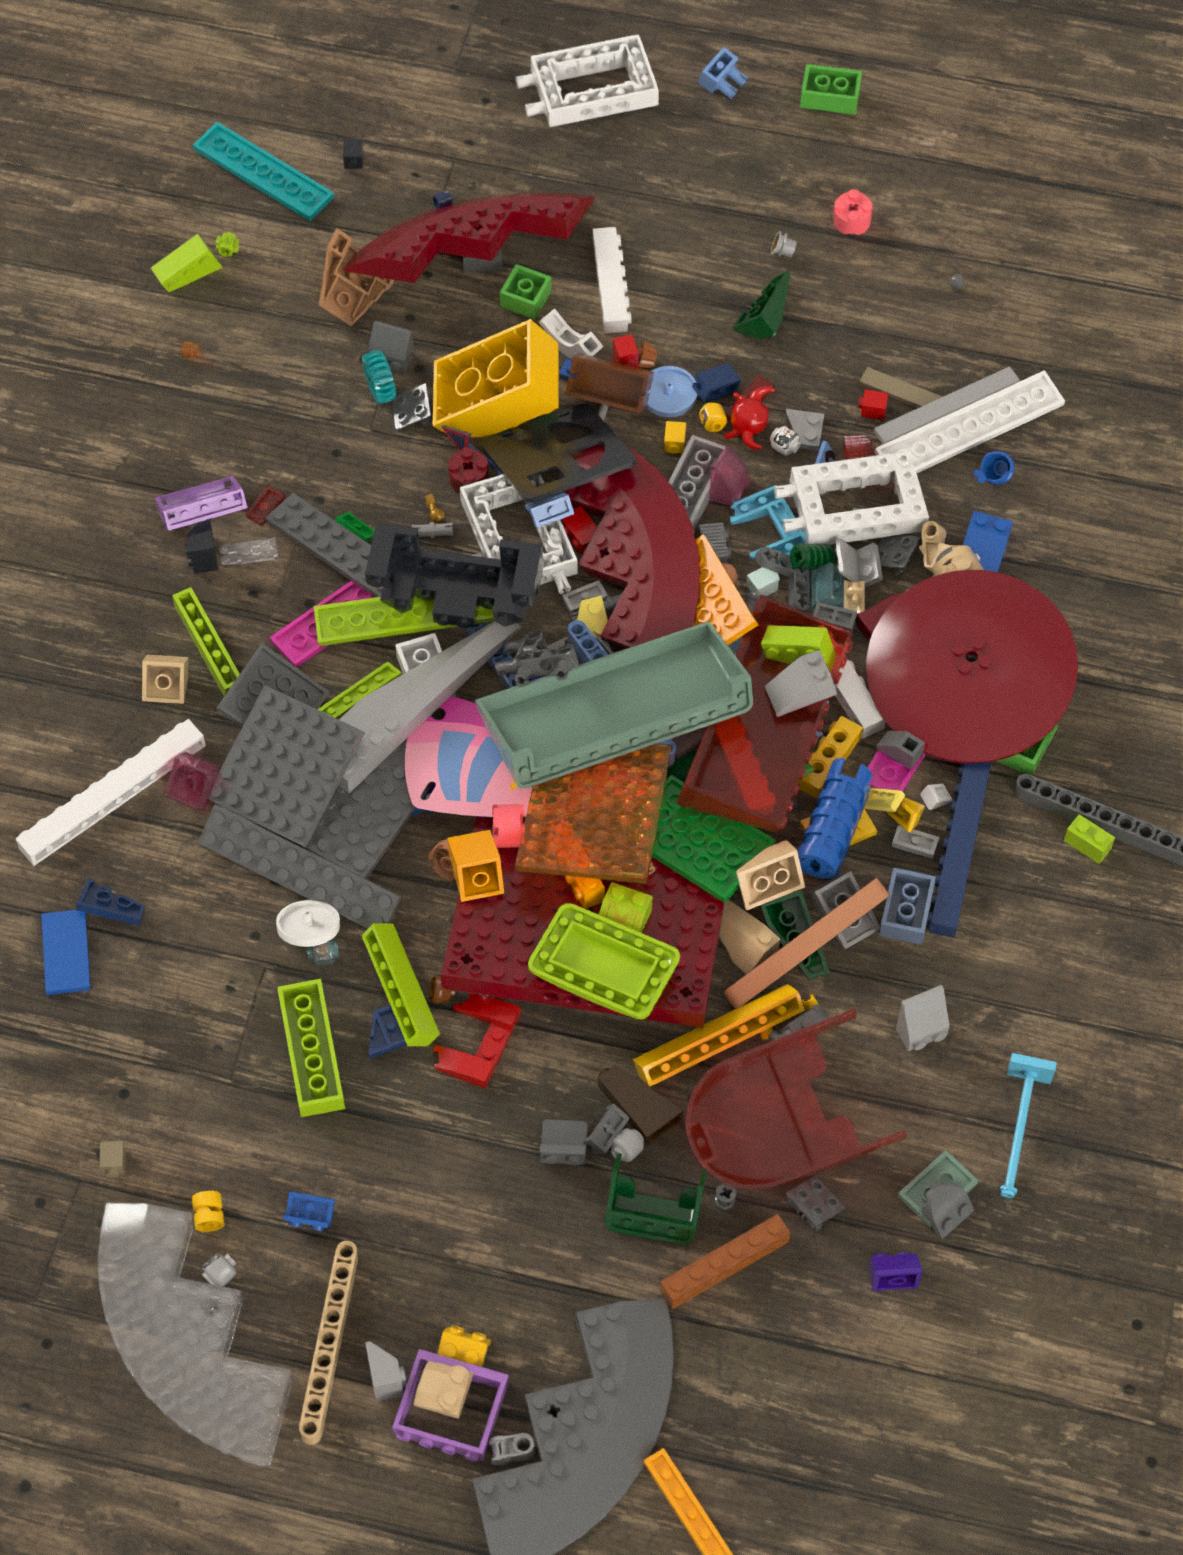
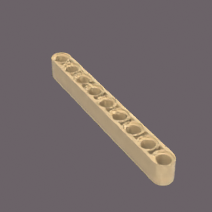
M343 1241L336 1248L302 1410L299 1431L302 1440L309 1445H314L321 1440L358 1262L357 1248L351 1241ZM346 1251L353 1253L348 1258L341 1256ZM340 1273L348 1274V1277L345 1279L337 1278ZM337 1294L344 1296L340 1301L333 1300V1297ZM332 1316L339 1317V1320L335 1323L328 1321ZM327 1338L335 1340L331 1345H326L323 1342ZM323 1360L330 1361L327 1367L319 1366V1363ZM319 1382L326 1384L321 1390L314 1388ZM313 1405L321 1406V1409L317 1412L309 1410ZM309 1427L317 1429L312 1435L306 1434L305 1430Z

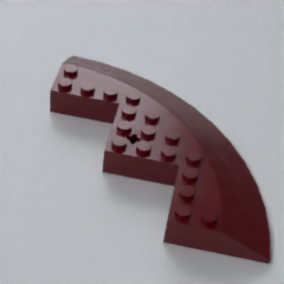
M550 192L516 193L451 204L423 213L387 230L358 251L343 267V271L415 283L438 252L492 261L513 231L568 239L595 200V196Z
M598 444L586 448L575 461L582 469H590L603 457L605 446ZM629 447L627 448L636 457L637 463L635 466L563 491L569 495L572 507L577 508L581 506L585 512L602 517L578 564L587 575L625 588L600 635L611 647L619 650H625L693 627L694 620L697 618V603L700 600L701 589L699 584V577L701 575L699 548L685 506L674 488L659 470L642 455Z

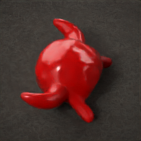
M768 386L756 388L749 398L734 392L733 397L738 401L734 404L731 422L733 431L727 432L724 438L727 440L742 435V441L745 446L750 449L761 450L763 447L753 440V435L764 431L769 421V411L761 402V399L764 395L774 392L775 389Z

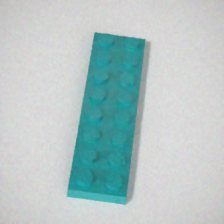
M216 122L193 144V150L309 221L334 198V192L219 122Z

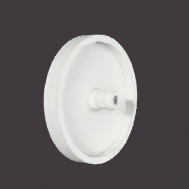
M315 900L298 901L286 906L279 912L276 919L277 932L284 941L292 945L316 946L328 942L337 935L340 929V917L337 910L330 904Z

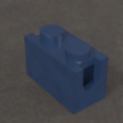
M729 363L717 365L714 368L696 373L695 378L697 381L693 383L692 388L701 400L707 403L737 392L741 378Z

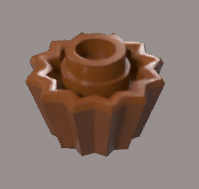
M645 341L640 348H637L639 353L638 368H653L658 350Z

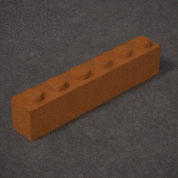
M777 1214L661 1281L660 1291L671 1309H674L787 1244L790 1231Z

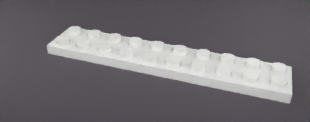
M1044 370L875 448L874 453L877 456L910 451L917 474L1064 405L1065 400Z

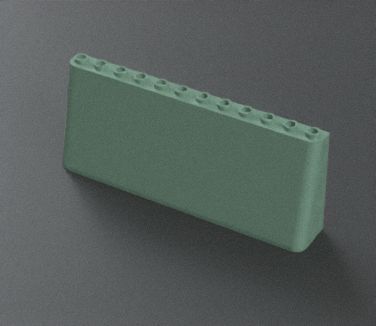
M710 621L580 664L576 670L568 673L565 680H558L555 677L556 674H551L527 682V685L524 687L515 686L475 700L477 711L515 784L521 789H526L746 713L753 706L751 676Z

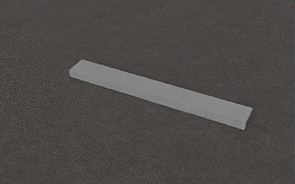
M1009 366L880 425L874 429V433L882 444H886L1020 382V379Z

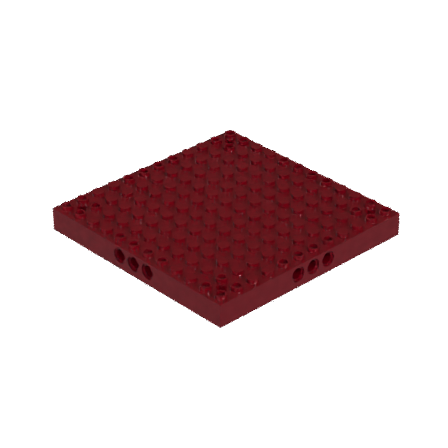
M624 782L622 784V787L624 788L634 784ZM695 789L739 817L742 796ZM654 793L615 816L621 828L629 822ZM603 807L565 814L523 817V824H525L524 846L497 848L501 861L504 894L461 902L460 895L458 896L441 972V987L456 991L627 1016L566 991L534 975L528 969V961L558 909L568 903L583 908L580 900L576 899L571 884L567 883L562 867L557 865L555 855L547 846L548 829L566 822L572 828L571 824L607 812ZM476 816L473 833L490 830L493 837L492 825L494 817ZM581 844L605 887V895L611 882L653 896L652 911L642 934L673 946L680 952V960L650 1015L644 1019L704 1028L725 903L649 854L647 855L656 870L652 874H646L625 882ZM631 844L633 850L642 851L638 847ZM602 903L586 910L599 915Z

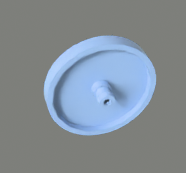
M663 366L652 370L654 372L651 390L647 391V393H650L647 409L650 412L662 417H677L692 409L697 400V393L692 388L693 383L696 381L689 372L675 366Z

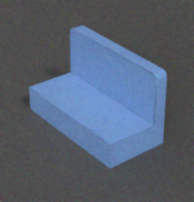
M564 492L525 505L526 509L531 513L536 528L574 514L569 495Z

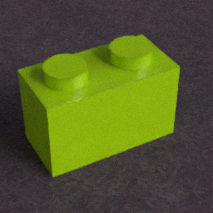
M1079 814L1067 828L1064 842L1100 864L1112 849L1115 837Z

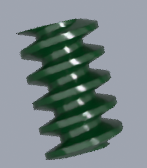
M796 544L790 551V563L793 568L801 570H831L835 564V552L827 544Z

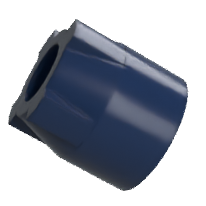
M448 191L433 195V203L436 209L452 204V196Z

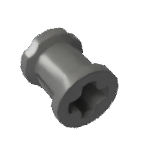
M722 1183L717 1187L715 1203L718 1208L723 1210L733 1208L736 1201L735 1187L729 1183Z

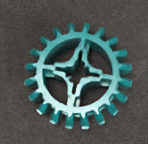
M377 350L363 355L362 366L374 400L381 404L395 399V383L384 354Z

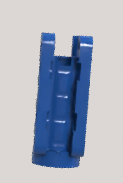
M838 758L832 762L824 782L823 791L819 794L816 808L812 812L809 826L805 830L802 844L797 851L801 870L804 873L822 879L832 878L839 874L871 789L872 773L863 764L860 765L854 779L841 774L845 763L844 758Z

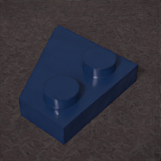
M391 1005L373 1010L368 1050L370 1059L407 1045Z

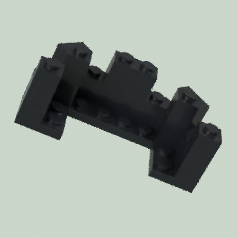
M376 523L365 578L367 585L376 588L382 586L383 590L380 601L401 613L412 610L414 597L425 601L435 600L432 615L433 621L439 625L446 626L449 624L457 625L461 628H475L479 606H482L486 609H493L494 621L506 627L523 621L527 606H533L535 595L539 594L544 568L542 544L500 539V559L424 550L420 547L418 528Z

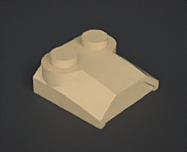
M428 1361L417 1388L414 1406L459 1419L473 1372L459 1365L452 1367Z

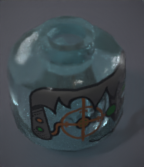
M332 938L326 943L307 947L308 960L313 959V963L316 966L334 964L336 958H339L337 941H334Z

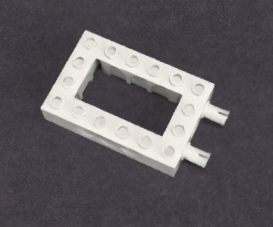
M639 34L531 56L532 74L516 76L518 89L535 85L541 102L525 104L527 116L544 113L549 127L658 105L659 90ZM626 67L630 81L614 86L606 85L604 88L594 90L588 89V91L579 93H568L565 96V100L561 96V87L557 84L559 80Z
M910 451L792 467L790 484L774 486L776 499L794 496L799 518L783 519L784 532L802 530L806 544L831 545L836 544L835 540L838 538L844 542L922 532L923 525L929 519ZM891 477H893L895 484L894 492L898 495L900 504L832 514L824 513L820 494L834 490L845 491V489L855 487L865 488V486L877 484L882 486L888 484Z
M541 474L528 478L534 487L544 484ZM503 475L460 487L461 503L482 554L486 558L500 559L499 544L500 539H503L502 536H499L496 521L492 519L490 510L523 500ZM559 519L537 528L547 552L545 554L543 552L544 568L540 585L555 581L559 593L564 594L563 589H565L566 593L571 590L566 577L578 574L577 558Z

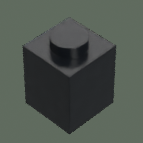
M344 139V169H363V139Z

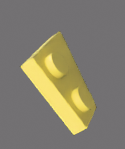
M602 596L582 600L579 606L577 621L585 623L595 638L597 636L602 638L600 635L608 622Z

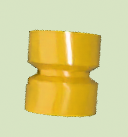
M203 1191L193 1195L192 1205L195 1212V1229L201 1232H211L223 1228L224 1216L223 1211H221V1193L217 1191Z

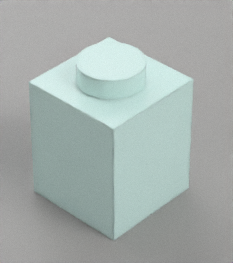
M762 567L747 575L746 586L751 593L764 598L778 591L780 578L778 573Z

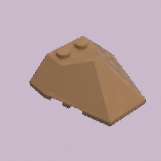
M337 228L327 245L319 307L348 326H352L392 286L394 280L343 271V267L360 249L351 244L353 238Z

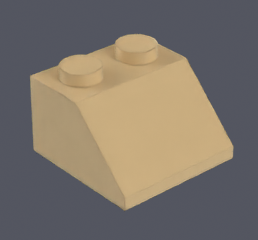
M146 655L142 663V701L184 704L188 681V657Z

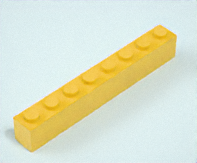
M786 984L704 1024V1028L698 1027L633 1059L640 1079L650 1087L805 1011L799 992L789 984Z

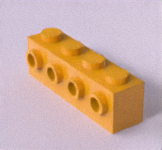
M566 822L548 829L547 846L555 855L557 865L562 867L565 879L568 884H571L576 899L580 900L584 909L603 903L605 887L569 823Z

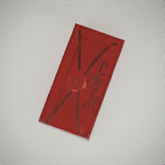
M268 485L245 513L246 518L263 526L266 523L265 517L283 502L285 494Z

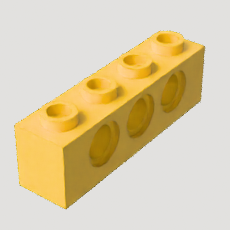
M843 716L837 722L833 721L828 730L829 734L821 738L817 751L812 752L807 759V762L813 766L814 771L817 770L821 773L811 772L806 777L797 778V788L818 799L820 792L823 791L824 782L832 762L838 758H844L846 761L862 738L863 727Z

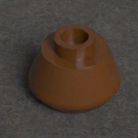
M441 974L434 976L430 982L429 999L434 1004H439L453 998L455 990L441 987Z

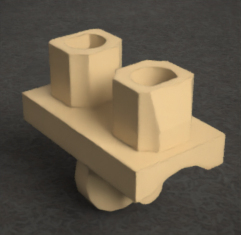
M844 580V608L857 611V615L865 611V581L850 582Z

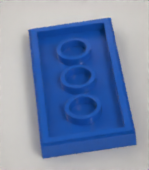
M69 910L41 914L46 994L91 990L86 913Z

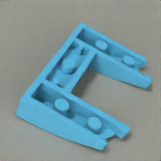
M774 486L731 503V509H735V517H730L731 525L769 515L783 540L766 547L790 555L793 546L796 544H806L802 530L784 532L783 519H793L795 516L784 498H775ZM760 549L749 553V557L754 560L755 554Z

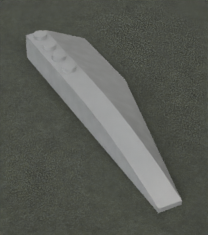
M494 621L360 699L339 719L362 730L365 734L338 785L348 793L356 788L482 667L506 641H509L521 629V626L514 623L504 627Z

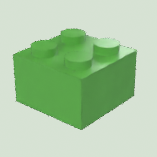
M516 264L500 291V307L536 320L552 292L551 277Z

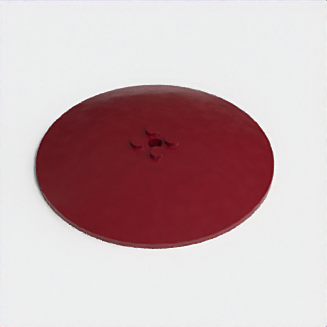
M960 570L939 574L914 585L888 607L873 631L868 647L866 671L868 687L874 705L892 731H907L924 741L923 753L934 758L956 763L978 764L998 761L1017 755L1041 741L1052 731L1065 714L1072 700L1078 675V657L1075 641L1068 623L1057 607L1043 593L1022 580L1006 574L986 570ZM974 654L978 658L974 662H969L966 660V656Z

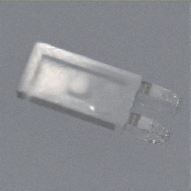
M275 537L235 544L227 543L219 547L220 553L228 554L221 557L223 565L237 563L239 565L278 559Z

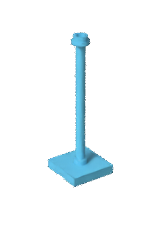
M1015 1053L1011 1055L1007 1075L1024 1078L1025 1081L1005 1185L1000 1186L1001 1196L1014 1198V1195L1017 1193L1014 1183L1033 1082L1038 1081L1051 1084L1057 1062Z

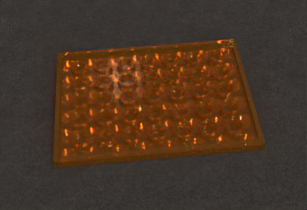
M654 744L533 786L516 859V871L647 884L670 762L671 746Z

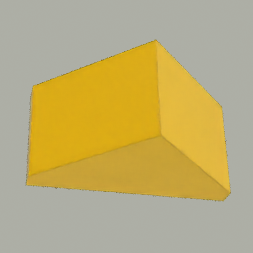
M904 797L895 812L887 811V813L907 832H911L918 825L925 806Z

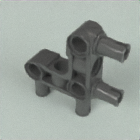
M537 629L526 633L522 639L506 641L505 650H507V655L517 653L516 657L512 661L497 662L495 665L496 671H499L497 672L498 676L515 673L516 685L524 687L527 685L528 679L532 677L556 674L555 677L558 680H565L569 672L579 667V662L573 645L566 644L548 649L543 632Z

